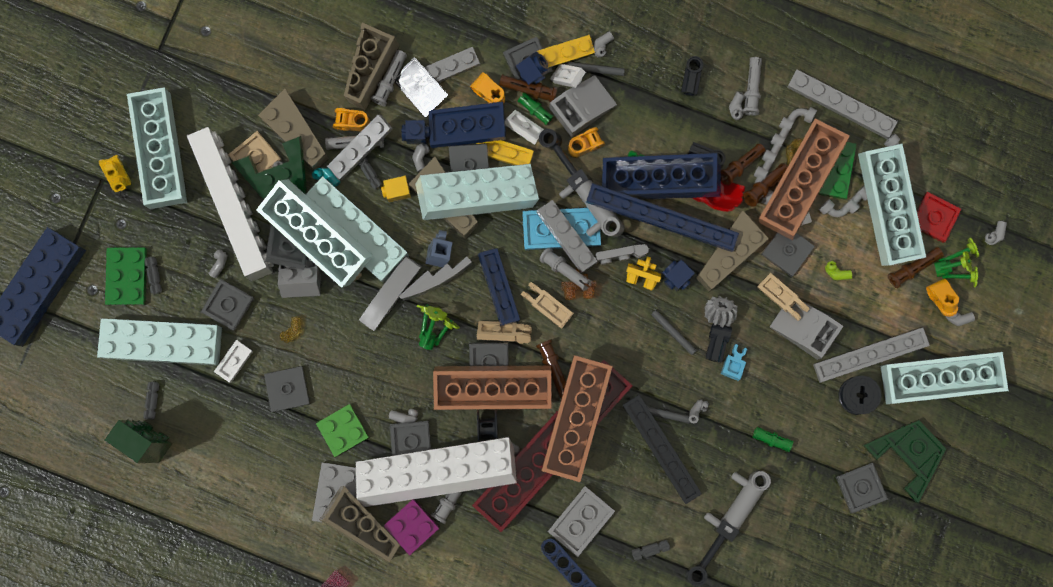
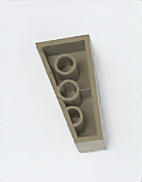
M362 23L344 97L350 104L366 110L371 97L378 87V82L382 80L399 47V43L394 36Z
M286 89L258 115L284 142L301 136L304 161L313 170L320 168L329 159Z
M436 157L409 183L410 188L416 194L415 184L420 175L445 173ZM473 215L443 218L464 239L478 226V222Z

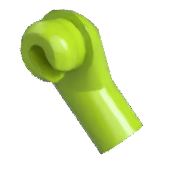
M829 261L825 266L826 273L833 280L852 279V271H841L834 261Z

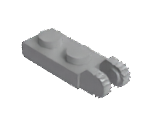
M645 244L597 252L594 257L598 261L597 263L600 262L601 265L612 263L614 259L626 261L631 259L630 256H634L637 259L645 257L649 252V248Z

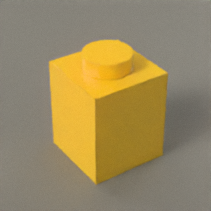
M406 176L383 181L384 186L381 187L383 198L387 197L389 202L411 198Z

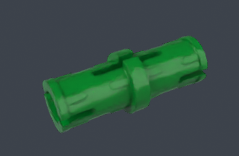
M523 93V96H520L517 102L530 111L529 114L535 115L545 125H548L554 116L547 112L540 102L537 103L527 93Z
M759 427L755 428L752 436L754 439L767 443L770 447L775 446L787 452H790L794 442L779 436L776 432L772 433Z

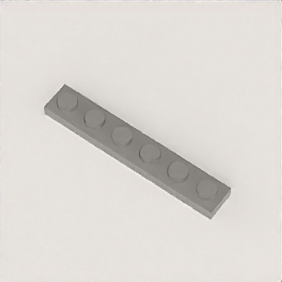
M799 70L795 71L787 88L885 139L890 137L898 122Z
M920 328L813 364L819 383L930 345L924 328Z

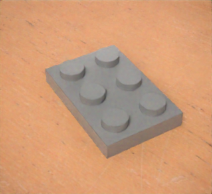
M322 462L312 521L321 522V516L340 486H345L356 498L355 467Z
M584 486L550 527L548 532L578 557L615 511Z

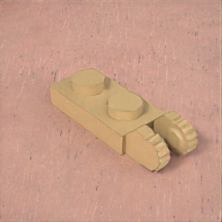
M771 273L757 286L760 291L797 321L801 319V316L791 308L795 303L805 312L810 310L799 299V296Z
M530 282L528 286L531 290L538 293L539 296L535 300L527 292L523 291L521 295L534 308L562 329L574 313L545 290L542 291L534 283Z
M480 321L478 323L477 340L517 341L519 344H528L531 342L530 333L532 332V327L527 324L517 323L500 326L499 322Z

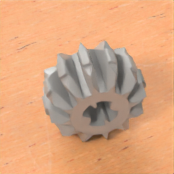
M721 296L718 298L712 297L706 303L704 317L708 319L709 323H714V326L720 325L723 328L726 325L730 327L734 320H736L737 306L734 305V301L727 300V297L725 299Z

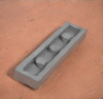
M378 114L327 167L338 180H343L393 128L382 115Z
M553 200L536 211L580 273H583L598 262Z

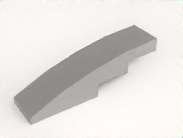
M405 256L369 304L359 321L371 330H377L385 316L390 313L400 298L399 296L409 287L422 267Z
M466 256L453 269L446 264L434 276L427 271L399 297L405 301L433 291L459 276L473 264Z

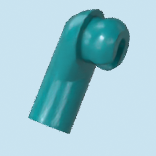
M317 168L312 172V177L315 180H320L323 176L334 187L341 183L329 168Z

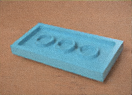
M588 208L560 209L587 247L601 246L600 230L591 237L586 233L590 227L597 223V220ZM523 211L525 250L562 248L536 211Z

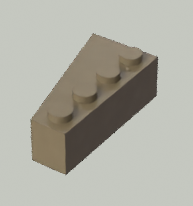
M744 211L738 215L729 229L739 233L734 251L730 252L717 247L696 277L708 292L769 239Z
M340 486L321 516L320 521L383 561L390 562L400 544L375 520L345 486Z

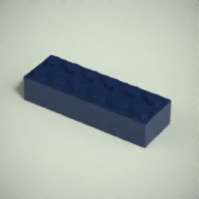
M718 153L603 158L602 187L637 199L721 197V158Z
M48 227L45 229L0 297V337L13 345L23 347L86 252L85 249Z

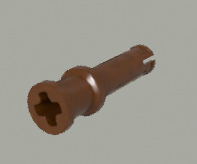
M504 74L501 75L499 86L533 95L534 99H544L549 101V103L555 99L557 87L543 86L540 82L528 85L526 81L505 76ZM511 83H515V84H518V85H522V86H525L526 88L521 87V86H517V85H514V84H511Z
M756 144L739 160L730 162L726 169L721 170V182L725 185H730L733 183V179L743 175L744 169L766 152L764 146Z
M781 163L764 180L756 182L750 191H746L743 194L745 203L755 207L761 198H765L769 190L781 180L788 166Z
M935 247L926 254V258L917 259L909 265L904 264L895 273H889L888 279L898 289L902 283L914 279L915 274L943 258L944 254L939 247Z
M551 339L536 345V348L541 352L543 357L542 363L544 365H551V376L559 397L562 398V389L565 388L566 381L558 364L559 356L554 352Z

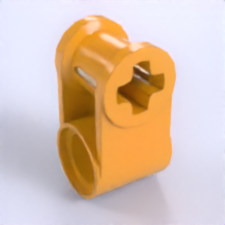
M484 72L470 85L473 92L488 103H505L503 89ZM493 95H495V96H498V95H499L500 98L498 99L497 97H495V98L493 99Z
M336 108V121L333 124V128L342 131L361 132L371 121L363 111ZM365 118V122L362 125L357 124L358 119Z
M591 128L583 134L572 138L568 145V153L572 157L577 158L602 148L605 142L601 140L597 132L598 128ZM579 144L582 149L576 151L572 148V145Z
M946 279L926 287L929 298L936 304L943 315L951 317L957 314L959 297Z

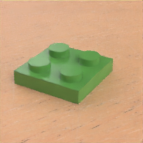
M351 404L316 423L334 457L339 456L369 438Z

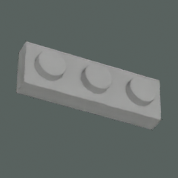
M473 47L424 68L437 83H440L480 66V62Z

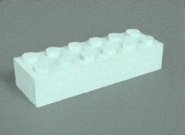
M164 87L127 94L143 205L149 209L187 203L171 93Z
M903 144L859 153L858 156L881 266L926 258Z
M531 164L420 175L415 184L423 220L533 208L539 200Z
M323 176L306 194L308 198L373 255L365 268L383 284L404 257H409L408 253Z
M289 179L279 180L257 208V211L342 288L350 285L373 257L371 253Z
M101 319L97 357L115 360L219 365L222 327L204 324Z
M1003 352L881 366L886 404L1008 391Z

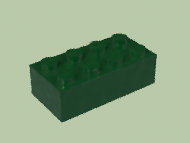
M129 419L118 420L104 440L136 463H159L173 444L168 441L169 437L166 434L152 430L153 426L150 423L140 420L131 421Z

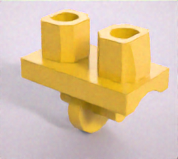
M118 155L110 159L99 160V165L112 190L119 192L125 190L126 186L131 185V180Z
M647 256L646 261L638 259L637 265L628 263L626 282L636 284L638 277L641 276L646 278L643 287L653 290L657 282H660L661 273L648 269L655 270L656 264L650 263L651 257Z

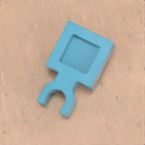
M735 344L732 349L733 357L730 355L726 357L721 374L739 381L746 364L741 358L746 354L747 348H744L740 354L737 352L738 345Z

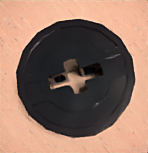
M855 376L844 381L838 393L839 402L843 409L855 415L871 413L878 407L882 397L881 389L877 382L866 376ZM860 392V394H863V398L857 397L856 394Z
M477 409L478 442H481V438L498 439L497 409H495V418L480 419L479 409Z

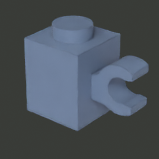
M439 230L436 238H433L429 244L425 264L443 268L450 260L452 242L445 241L446 231Z

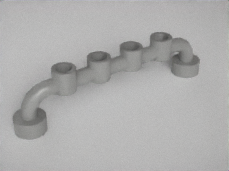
M812 107L809 110L800 108L792 111L788 118L783 117L779 125L782 128L780 134L775 133L771 144H773L771 151L766 150L762 158L765 161L763 167L758 166L755 171L754 177H757L755 183L761 182L767 176L795 119L798 116H804V121L811 124L817 112L816 109ZM769 190L768 195L762 198L761 203L767 205L774 191Z
M893 134L885 141L884 145L886 147L899 145L900 138ZM865 185L840 210L833 208L835 204L830 199L818 210L823 215L828 213L832 217L837 218L843 217L848 212L853 214L860 207L858 202L861 199L867 200Z

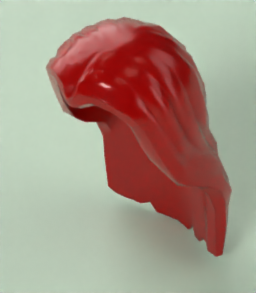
M721 182V197H697L692 199L697 202H703L715 210L729 212L733 211L735 207H738L743 202L742 197L745 186L735 183L725 185Z

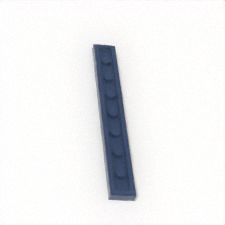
M593 183L586 200L588 204L730 252L734 251L739 235L738 232Z

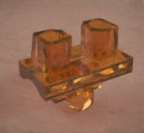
M582 274L588 279V274ZM592 281L591 286L585 284L589 288L583 291V299H593L596 281ZM561 282V290L564 292L565 300L576 299L575 290L582 289L574 282Z

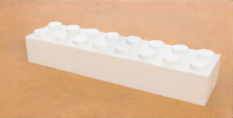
M209 127L187 135L244 276L251 281H255L273 273L271 267L274 264L265 262L266 253L264 250L267 249L266 244L257 234V232H260L259 227L250 217L252 215L251 208L243 200L245 198L244 191L236 183L238 177L236 172L229 166L231 160L227 152L225 153L222 148L224 143L220 135L218 136L216 131L213 132Z
M509 437L356 462V498L363 507L517 483L514 446Z

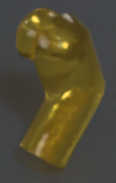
M794 139L786 147L787 165L790 164L803 139Z
M291 317V327L285 332L282 331L280 333L281 341L288 343L299 336L300 317Z

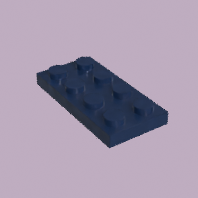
M503 102L428 111L431 148L506 140Z

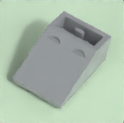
M594 75L581 82L576 88L572 87L550 102L549 108L572 138L616 107L617 104Z
M306 256L304 270L279 265L278 287L282 298L320 296V267Z
M796 303L791 307L801 316L799 321L781 309L769 327L817 360L824 356L843 328V325L806 304L810 309L808 312L803 311Z

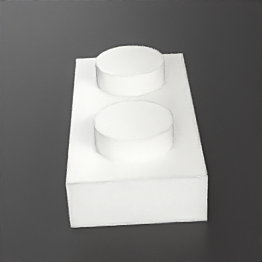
M559 64L550 80L555 84L576 88L581 83L582 77L586 72L579 67Z
M516 110L505 120L506 126L534 145L539 141V135L544 130Z
M236 340L214 372L231 383L253 351Z

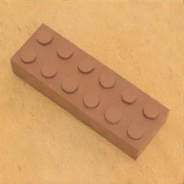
M814 119L763 210L759 223L793 240L850 136Z
M574 355L541 471L581 482L613 366Z
M551 365L434 367V410L551 409Z

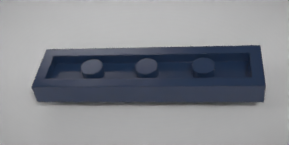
M498 249L480 252L478 257L500 326L519 322L520 318Z

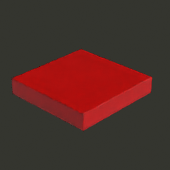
M926 192L917 209L921 232L945 243L961 208Z

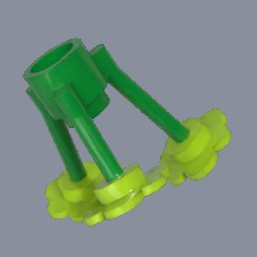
M972 238L968 239L966 249L941 258L939 262H934L937 277L942 276L943 279H970V282H973V287L976 288L978 268L975 266L972 271V262L968 252L971 255L974 254L976 258L980 254ZM961 255L964 256V257H961V261L954 262V263H950V261H949V260L954 259V258H956V257H958V256H961ZM960 265L970 272V274H949L952 272V267Z
M428 304L417 305V307L421 308V312H424L421 333L419 335L420 347L433 350L434 345H439L441 338L448 329L460 328L454 321L447 318V313L442 311V309L429 306ZM429 315V318L432 320L429 329L426 330L427 319ZM444 320L443 324L445 327L436 338V334L432 332L436 321Z

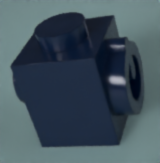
M537 51L516 65L521 78L528 85L533 81L536 84L546 78L544 74L549 71L547 60L543 55L538 54Z
M425 120L405 121V124H402V141H406L407 144H426V138H429V126H426Z
M674 260L662 272L665 275L663 277L666 280L664 282L669 289H675L676 291L679 288L684 290L691 283L689 279L695 274L682 260L679 262Z

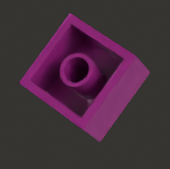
M412 499L384 525L386 530L409 555L440 528L416 499Z

